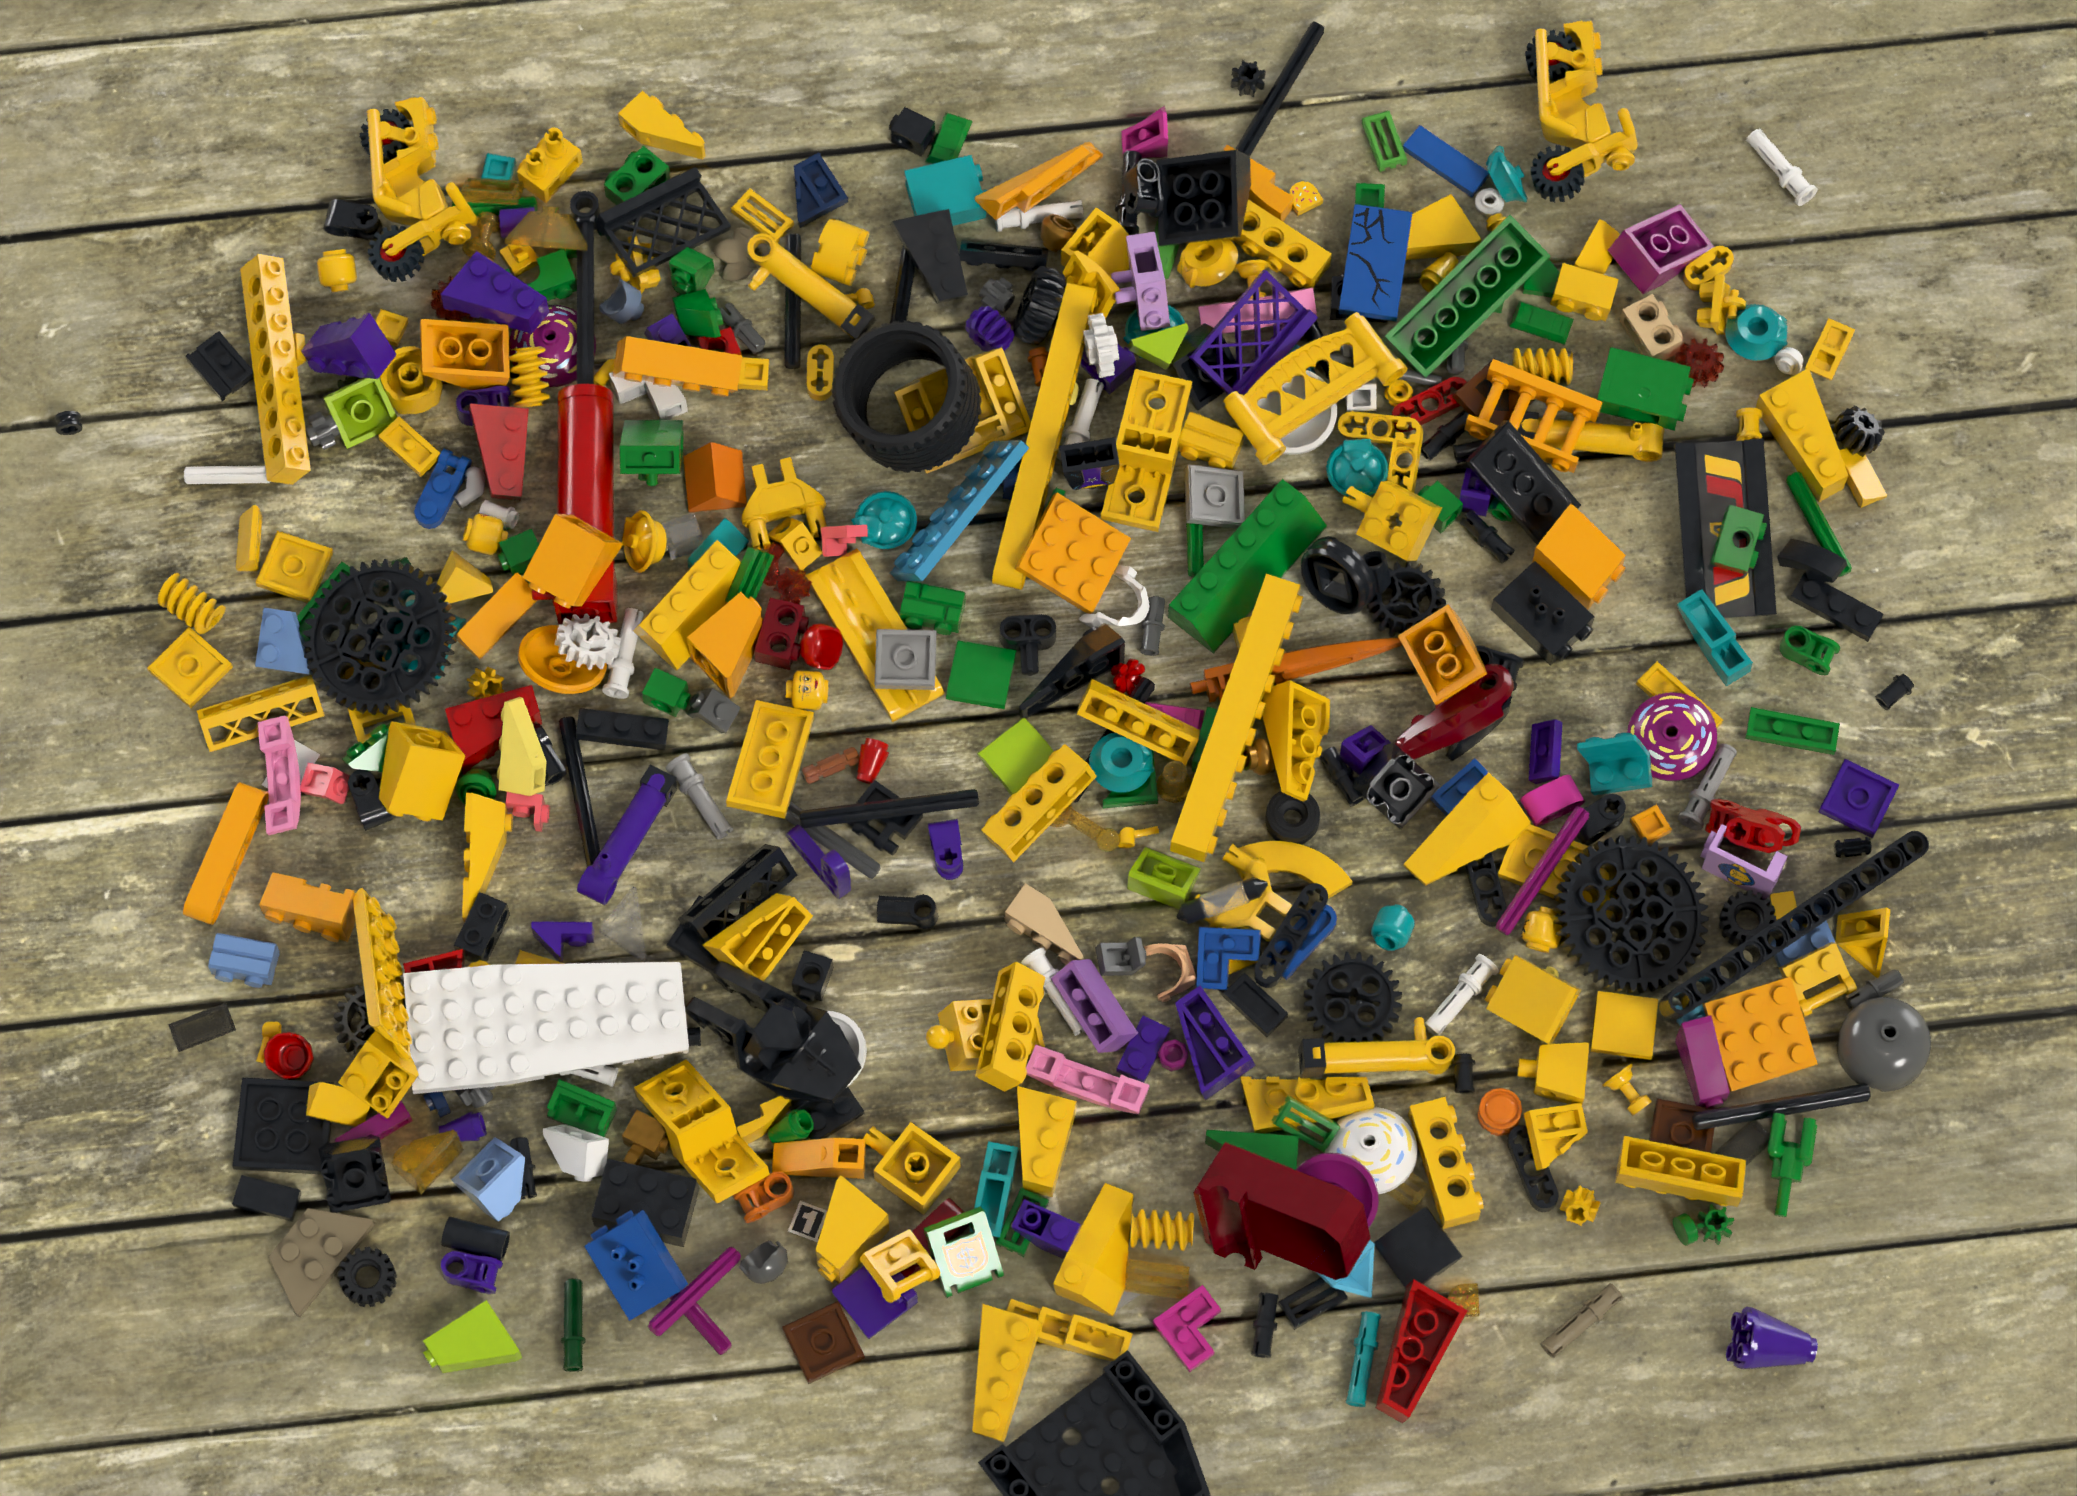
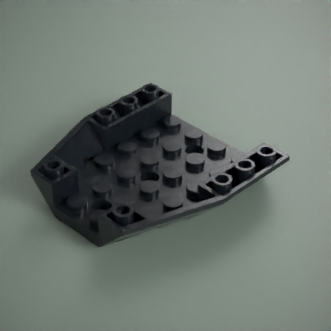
M1128 1350L1104 1367L1103 1374L1008 1446L1005 1447L1004 1444H1001L978 1462L1003 1496H1211L1185 1422ZM1068 1430H1076L1080 1433L1081 1440L1076 1445H1068L1063 1440L1064 1433ZM1106 1479H1114L1119 1484V1490L1114 1494H1106L1101 1488L1102 1482Z

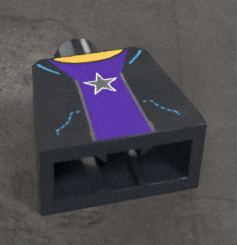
M1115 437L1059 446L1063 473L1072 490L1095 489L1099 486L1114 483L1120 466Z

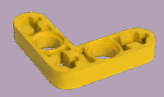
M1354 411L1342 414L1338 420V429L1346 439H1371L1373 443L1392 445L1387 481L1400 485L1401 478L1395 475V472L1403 475L1410 474L1409 478L1403 477V485L1408 488L1407 490L1414 493L1423 440V428L1414 418ZM1352 419H1354L1358 425L1366 426L1367 435H1364L1365 431L1362 428H1353L1352 433H1350L1345 425L1350 424ZM1379 421H1384L1388 424V431L1383 436H1375L1373 434V427ZM1394 423H1397L1396 427L1401 430H1407L1409 425H1412L1416 433L1411 434L1410 438L1407 439L1404 433L1395 432ZM1403 453L1412 455V463L1407 468H1401L1397 465V459Z

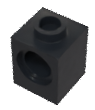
M904 107L900 115L895 114L890 122L891 142L922 157L935 135V121Z
M806 950L803 951L792 981V990L798 998L813 1002L814 999L822 1001L834 969L833 959ZM813 973L820 977L816 983L810 984L804 981L805 976Z

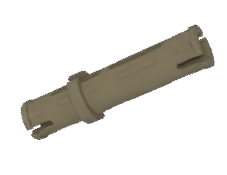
M1609 1283L1596 1297L1591 1300L1587 1299L1583 1303V1307L1574 1316L1569 1318L1552 1335L1540 1343L1545 1352L1550 1357L1555 1358L1596 1321L1600 1322L1604 1319L1603 1315L1623 1299L1620 1291L1613 1284Z

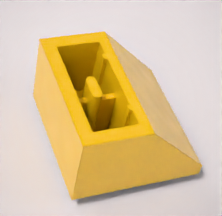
M1095 208L1061 249V265L1066 267L1072 253L1080 251L1099 265L1110 277L1113 272L1129 270L1126 236L1129 234L1119 222L1098 208Z
M375 1031L365 1042L338 1083L388 1119L419 1074L412 1057L408 1060L400 1058L393 1049V1042Z

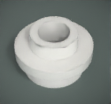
M1486 188L1477 194L1475 206L1482 215L1490 217L1502 211L1504 199L1498 190ZM1490 198L1493 199L1495 202L1493 204H1488L1485 202V199Z
M1787 347L1778 351L1775 355V363L1782 373L1796 375L1802 369L1803 356L1798 350Z

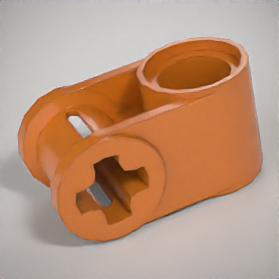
M773 1172L769 1176L732 1195L734 1200L739 1201L745 1213V1222L751 1223L788 1204L794 1196V1189L787 1174ZM784 1183L787 1185L784 1193L776 1195L771 1192L775 1184ZM748 1199L752 1200L754 1207L751 1206Z

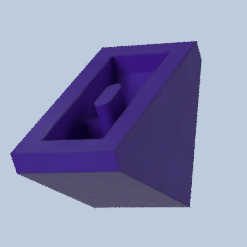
M1466 468L1459 498L1463 503L1462 512L1467 513L1470 510H1474L1477 515L1486 517L1491 491L1472 469Z
M1370 725L1344 739L1341 743L1340 757L1345 764L1360 775L1382 751L1383 746L1391 742Z

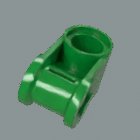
M1798 625L1788 628L1779 646L1783 657L1823 676L1829 674L1831 670L1829 665L1834 655L1840 651V645L1834 640L1820 636ZM1789 639L1798 640L1802 647L1792 646L1789 643Z

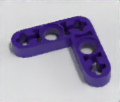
M799 824L786 833V837L794 849L837 899L842 898L851 891L849 867L837 851L832 849L825 855Z

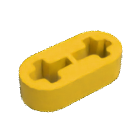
M1716 246L1690 262L1686 266L1683 275L1685 285L1689 289L1700 290V283L1715 282V275L1727 274L1731 270L1734 261L1732 251L1725 246ZM1716 256L1719 259L1723 257L1726 259L1724 265L1721 262H1718L1714 266H1711L1713 265ZM1705 270L1701 280L1697 277L1694 279L1691 278L1693 271L1696 274H1699L1700 272Z
M816 345L809 350L807 356V392L813 400L825 401L832 395L834 356L828 346ZM822 354L826 360L823 361V369H818L816 359H818V355ZM818 377H823L824 387L822 391H817L815 387L817 386Z

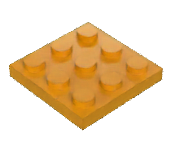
M1057 492L1053 494L1015 570L1083 612L1091 614L1094 612L1131 538Z
M1791 976L1702 1004L1705 1015H1711L1729 1091H1735L1818 1065Z

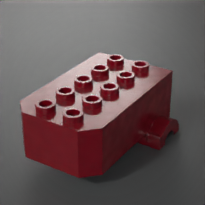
M1224 1142L1193 1192L1206 1243L1213 1246L1216 1255L1224 1258L1232 1253H1240L1245 1258L1244 1266L1253 1270L1257 1268L1262 1260V1250L1334 1280L1346 1278L1371 1239L1364 1204L1348 1190ZM1199 1195H1200V1197H1201V1201H1202V1205H1203V1209H1204V1213H1205V1217H1206V1221H1207V1225H1208V1229H1209L1210 1235L1208 1234V1230H1207V1226H1206V1222H1205V1218H1204V1214H1203V1210H1202V1206H1201V1202H1200Z

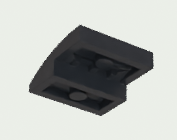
M1424 1207L1374 1242L1377 1250L1405 1288L1413 1279L1424 1285L1435 1275H1440L1463 1257L1428 1207Z

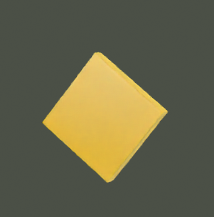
M277 531L256 579V586L308 603L318 591L334 553L333 549Z
M190 627L147 667L148 671L189 708H192L233 668L232 663Z
M1598 991L1590 1052L1651 1060L1658 999Z

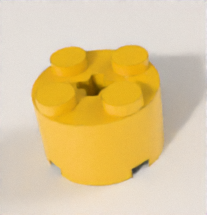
M829 219L818 240L820 246L818 252H814L811 269L820 276L851 286L857 272L855 270L856 265L861 266L865 260L867 249H864L870 232L840 220Z
M407 346L395 350L397 355L380 376L382 386L392 407L399 414H419L436 406L440 402L442 394V381L421 374L420 348Z

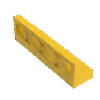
M312 675L197 710L198 719L209 752L259 737L258 723L250 731L238 728L242 718L248 716L259 720L258 722L269 720L267 716L270 710L277 707L288 711L285 716L288 717L290 727L324 717V711ZM309 697L313 698L316 710L302 713L295 709L300 700ZM221 725L230 729L225 739L212 741L209 732L210 728Z

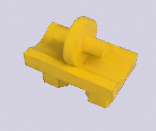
M632 236L628 237V243H630ZM635 236V245L650 248L651 243H639L637 236ZM632 251L630 258L638 267L647 262L648 255ZM615 254L616 261L610 265L612 275L620 276L625 282L629 281L630 285L641 291V295L645 289L657 287L661 280L659 269L653 268L633 278L618 254Z
M1724 274L1715 275V282L1700 283L1699 291L1701 301L1712 302V308H1699L1697 310V323L1700 327L1713 328L1717 335H1725L1727 318L1735 319L1737 310L1746 309V301L1738 297V290H1730V285L1725 283Z

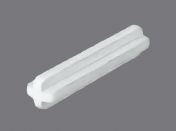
M265 466L186 467L184 470L186 484L270 483V481H267Z

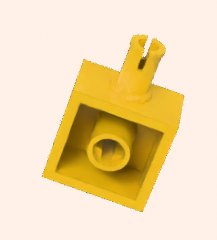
M1381 481L1373 498L1350 486L1346 491V494L1350 496H1344L1342 502L1364 513V518L1356 535L1406 561H1417L1442 507L1392 481ZM1397 516H1399V520L1402 521L1401 526H1397Z
M911 1122L895 1142L872 1126L869 1129L870 1134L866 1133L863 1139H865V1143L883 1156L874 1169V1180L925 1215L961 1168L960 1157ZM920 1165L923 1166V1171L912 1172V1166L914 1168H918Z

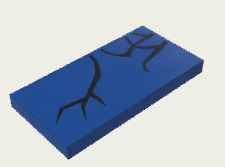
M1354 205L1339 314L1352 315L1358 312L1361 316L1363 315L1367 318L1397 322L1412 212Z

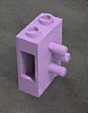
M1155 232L1126 236L1130 270L1113 272L1111 278L1116 284L1131 282L1132 287L1120 288L1121 291L1115 293L1116 303L1135 301L1141 331L1170 327L1165 277Z

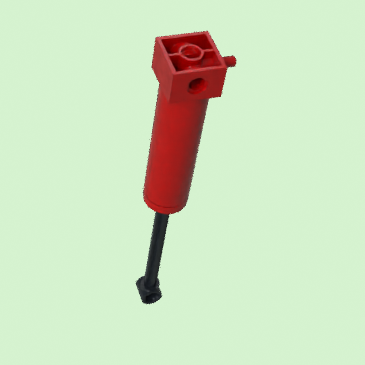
M580 191L574 194L570 201L572 227L577 230V384L564 387L558 392L557 514L574 515L614 538L613 393L604 386L594 384V230H596L595 225L600 214V207L595 194L590 191ZM582 208H591V211L587 213L580 212ZM614 559L582 606H571L568 609L554 601L556 596L547 591L545 594H541L533 589L532 599L552 600L558 624H563L565 618L572 620L574 614L580 619L584 617V614H588L590 619L599 616V622L601 623L607 621L617 623L618 584Z

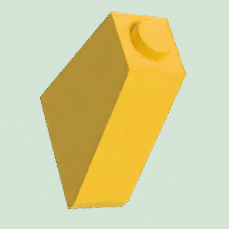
M1452 194L1412 214L1406 260L1438 258L1445 252H1450L1455 256L1469 255L1481 243L1482 239Z

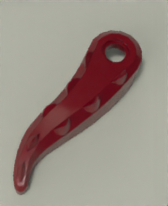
M1498 664L1484 665L1487 672L1485 676L1440 704L1435 705V709L1426 716L1416 715L1412 719L1411 726L1401 733L1394 743L1415 760L1457 743L1491 725L1504 716L1501 707L1511 696L1514 689V681L1508 669ZM1496 680L1493 688L1487 690L1481 688L1485 681Z

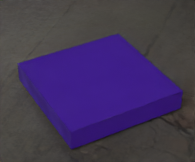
M1844 759L1818 812L1873 838L1899 784Z

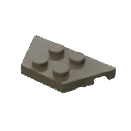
M307 1208L268 1256L290 1304L299 1318L341 1268V1262L347 1260L345 1256L349 1253L352 1254L375 1226L371 1219Z

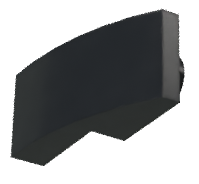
M1790 539L1777 556L1779 566L1802 569L1806 571L1808 579L1834 583L1848 565L1847 561L1841 556L1823 547L1796 539Z

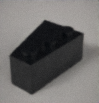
M949 209L899 219L890 223L937 304L965 298L968 295Z

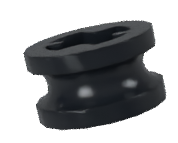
M77 411L60 412L54 417L55 422L58 424L56 426L58 434L73 435L83 429L82 423L79 422L81 414Z

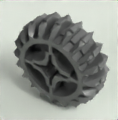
M359 985L354 987L356 991L354 996L349 992L345 993V998L348 1002L339 1001L337 1006L342 1012H336L333 1016L338 1021V1023L333 1025L334 1031L340 1033L337 1036V1040L339 1043H345L343 1048L347 1053L354 1050V1058L375 1032L368 1022L365 991ZM357 1011L362 1021L357 1026L358 1030L353 1034L351 1032V1021Z

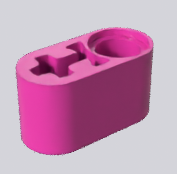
M1564 775L1528 792L1520 799L1533 825L1536 827L1572 812L1575 807H1580L1585 802L1571 775Z

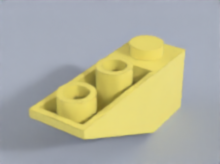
M517 697L505 701L501 711L503 729L499 740L501 758L497 770L498 790L532 796L545 791L547 761L524 699Z

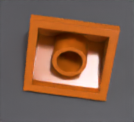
M710 442L683 456L689 513L746 507L747 497L742 450Z

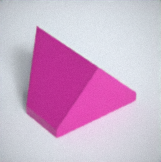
M1165 105L1143 121L1121 131L1122 154L1126 151H1137L1142 155V158L1167 157L1168 125Z

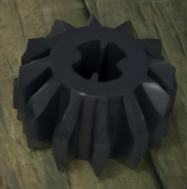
M1855 405L1851 409L1847 408L1845 411H1842L1832 429L1837 435L1835 440L1841 442L1843 448L1849 449L1852 455L1858 453L1862 457L1879 447L1885 431L1881 428L1882 422L1874 418L1875 414L1868 413L1865 407L1860 409Z

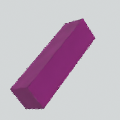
M400 1101L388 1119L378 1113L334 1140L335 1142L367 1137L370 1134L380 1137L381 1140L412 1122V1118L403 1102Z

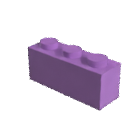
M1091 959L1072 960L1051 978L1098 1053L1118 1051L1138 1034Z

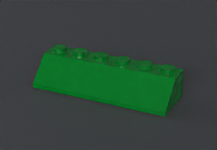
M1509 215L1384 336L1382 341L1402 362L1423 378H1426L1541 267L1551 255Z
M1282 479L1173 599L1168 607V618L1214 654L1233 633L1234 623H1238L1240 619L1247 617L1254 609L1266 574L1282 578L1327 528L1326 523L1306 496Z

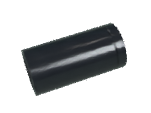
M449 1216L444 1227L441 1246L503 1261L509 1244L510 1232Z

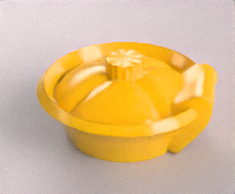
M1230 239L1188 243L1181 253L1177 271L1190 288L1217 284L1227 278L1234 270L1238 261L1237 248Z
M644 510L637 511L632 517L625 518L621 541L624 546L626 560L635 572L642 573L650 565L658 563L663 558L666 550V532L663 525L653 520L650 514Z

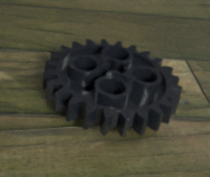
M1345 952L1344 960L1342 961L1334 954L1332 965L1323 960L1321 965L1323 971L1314 968L1313 976L1316 979H1307L1306 985L1311 989L1304 990L1303 995L1304 998L1309 999V1001L1304 1002L1303 1009L1312 1010L1307 1014L1306 1020H1316L1312 1030L1315 1032L1323 1029L1321 1038L1325 1040L1332 1036V1042H1339L1340 1040L1344 1042H1372L1374 1036L1378 1040L1383 1041L1384 1033L1382 1030L1391 1033L1393 1026L1390 1022L1398 1023L1399 1016L1394 1012L1402 1010V1004L1395 1002L1402 999V992L1393 991L1398 988L1399 981H1389L1393 971L1383 972V961L1379 962L1376 966L1373 965V955H1370L1366 961H1363L1361 952L1357 953L1355 959H1351L1349 952ZM1336 979H1342L1348 986L1344 989H1337L1332 985V982ZM1371 983L1378 990L1375 993L1369 994L1362 989V986ZM1331 995L1333 998L1327 999L1326 996ZM1350 996L1356 997L1355 1005L1349 1004ZM1378 1002L1380 1005H1379V1006H1375V1005L1372 1004V1003ZM1331 1008H1338L1344 1015L1339 1018H1333L1327 1011ZM1362 1012H1368L1374 1019L1371 1022H1363L1359 1019L1358 1015Z

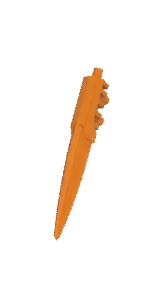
M1399 637L1328 644L1284 652L1280 666L1274 665L1271 675L1275 676L1274 684L1278 685L1291 679L1323 672L1402 646ZM1234 663L1205 669L1203 671L1204 680L1190 683L1192 694L1206 691L1210 703L1215 702L1218 697L1221 702Z

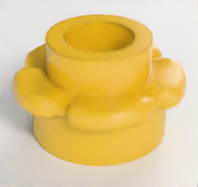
M1397 380L1385 389L1384 395L1389 400V404L1395 407L1397 404L1411 398L1413 389L1408 382ZM1400 392L1402 395L1397 396L1396 393Z

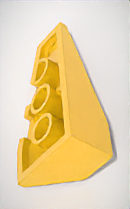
M1289 680L1273 686L1270 693H1264L1263 702L1266 703L1262 717L1281 791L1303 802L1308 798L1314 779L1315 769L1313 766L1315 759L1320 757L1323 748L1320 746L1322 736L1327 735L1329 730L1330 699Z
M466 793L464 832H466V842L469 843V848L464 850L465 872H468V877L463 878L462 919L464 923L479 892L486 893L505 847L507 832H512L513 814H508L505 803L475 793Z
M1107 1183L1103 1185L1066 1254L1053 1283L1056 1295L1111 1317L1114 1316L1126 1285L1133 1193Z

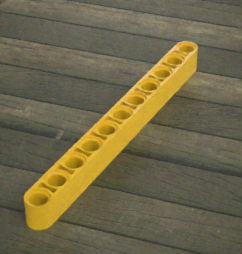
M1067 283L1026 440V445L1029 449L1022 456L993 570L992 584L1022 590L1024 587L1026 576L1015 570V567L1042 517L1085 347L1083 331L1089 329L1088 316L1093 315L1096 303V288Z

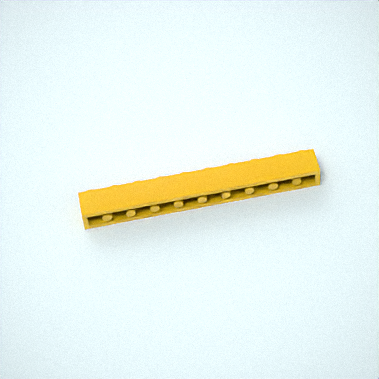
M1269 574L1265 576L1171 839V852L1205 862L1207 854L1213 855L1218 842V837L1214 836L1217 826L1223 827L1228 810L1224 809L1227 799L1232 800L1238 784L1233 782L1236 772L1242 773L1247 759V756L1243 755L1245 746H1252L1257 730L1252 728L1255 718L1261 720L1266 703L1262 702V698L1265 692L1270 693L1275 681V676L1271 675L1274 665L1280 666L1285 649L1281 648L1283 639H1290L1294 623L1290 622L1293 612L1299 613L1302 605L1303 596L1299 595L1300 584Z

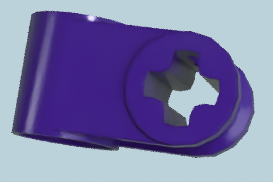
M493 386L486 389L463 391L456 399L459 421L464 425L473 426L470 412L463 409L469 403L498 406V402H500L501 406L510 407V388L507 386Z
M958 819L928 823L937 872L946 880H954L962 874L964 867ZM952 859L953 864L947 865L946 860Z
M451 1251L443 1256L441 1270L447 1283L485 1294L496 1293L497 1288L494 1284L498 1269L502 1268V1261L492 1257L476 1256L459 1251ZM451 1263H461L464 1268L458 1274H451L447 1271Z

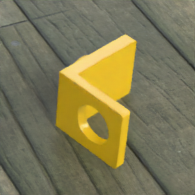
M787 517L768 533L769 539L781 543L796 567L801 571L822 555L821 548L801 521ZM789 526L788 529H786L784 532L780 533V531H782L784 528H786V527Z

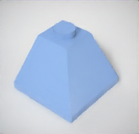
M494 1137L451 1180L484 1213L499 1222L503 1217L508 1216L512 1212L514 1206L521 1199L525 1157Z

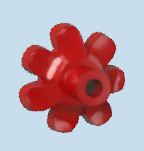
M1129 659L1126 664L1119 663L1114 665L1111 669V674L1115 676L1113 678V684L1116 685L1115 690L1123 694L1126 692L1130 695L1135 688L1134 684L1137 685L1140 679L1143 678L1140 675L1145 672V666L1136 659Z

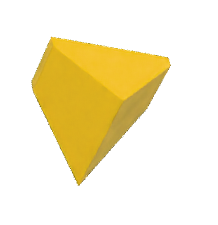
M452 550L437 581V584L441 586L439 592H444L448 596L444 602L454 603L494 593L490 578Z
M1886 907L1838 915L1836 945L1840 946L1872 975L1879 978L1888 939L1890 909Z

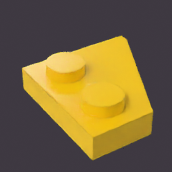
M1582 1103L1529 1110L1523 1113L1536 1171L1547 1168L1550 1165L1549 1163L1556 1157L1565 1153L1574 1142L1579 1141L1588 1133Z

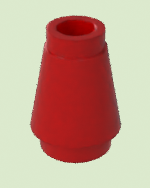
M866 738L865 743L861 744L858 775L856 778L858 781L871 784L877 778L889 755V752H887L888 744L871 738Z

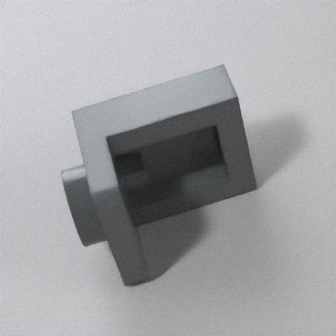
M710 688L694 694L690 700L689 705L691 708L687 715L691 718L699 717L720 733H727L740 707L714 688Z
M1134 937L1127 943H1100L1095 947L1101 976L1133 975L1146 965V951L1142 945L1141 937Z

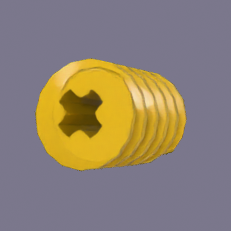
M545 347L511 349L517 351V353L509 356V361L517 362L518 365L510 368V371L519 374V377L511 381L512 384L520 386L519 389L513 391V396L522 399L514 403V407L545 406L542 402L549 399L550 394L542 393L541 390L548 387L549 383L540 381V378L548 375V372L539 369V366L547 362L546 359L538 357V354L545 352Z
M1514 348L1512 366L1546 380H1549V377H1553L1556 384H1559L1561 377H1564L1567 385H1570L1573 375V352L1571 351L1569 357L1566 348H1561L1557 356L1554 348H1549L1545 356L1543 349L1538 348L1535 356H1533L1531 348H1526L1523 356H1521L1519 348Z
M175 573L164 582L158 595V604L163 608L167 607L168 612L176 614V617L181 621H185L189 627H194L197 633L204 634L210 631L223 617L226 607L220 605L214 609L217 600L212 598L205 603L208 594L203 591L196 596L198 587L193 585L187 590L189 580L184 578L178 583L180 574Z
M1144 1209L1139 1210L1137 1217H1134L1132 1212L1131 1247L1135 1248L1138 1240L1141 1239L1144 1248H1148L1150 1241L1153 1240L1156 1249H1160L1163 1241H1166L1168 1250H1172L1175 1243L1178 1242L1180 1250L1185 1251L1187 1244L1191 1243L1192 1246L1194 1213L1190 1212L1186 1221H1184L1181 1211H1177L1173 1220H1171L1168 1210L1164 1211L1161 1219L1158 1218L1157 1211L1154 1209L1149 1218H1146Z

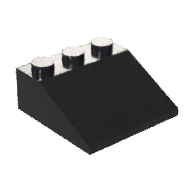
M1229 150L1156 160L1160 171L1161 194L1163 196V209L1158 216L1159 246L1241 237L1251 187L1249 155L1238 150Z

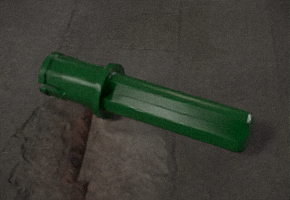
M574 1278L568 1279L564 1283V1337L561 1338V1343L564 1344L563 1370L567 1372L583 1370L582 1350L583 1344L586 1342V1339L582 1337L583 1282L580 1279Z

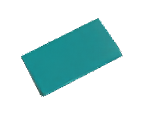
M724 518L687 559L688 568L690 569L716 540L723 544L734 556H737L745 548L749 540L728 519Z

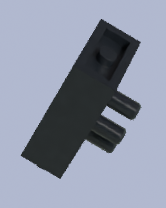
M1536 561L1502 590L1492 602L1491 610L1550 666L1557 659L1563 661L1573 650L1571 646L1578 640L1581 642L1586 640L1594 630L1592 625L1595 616Z

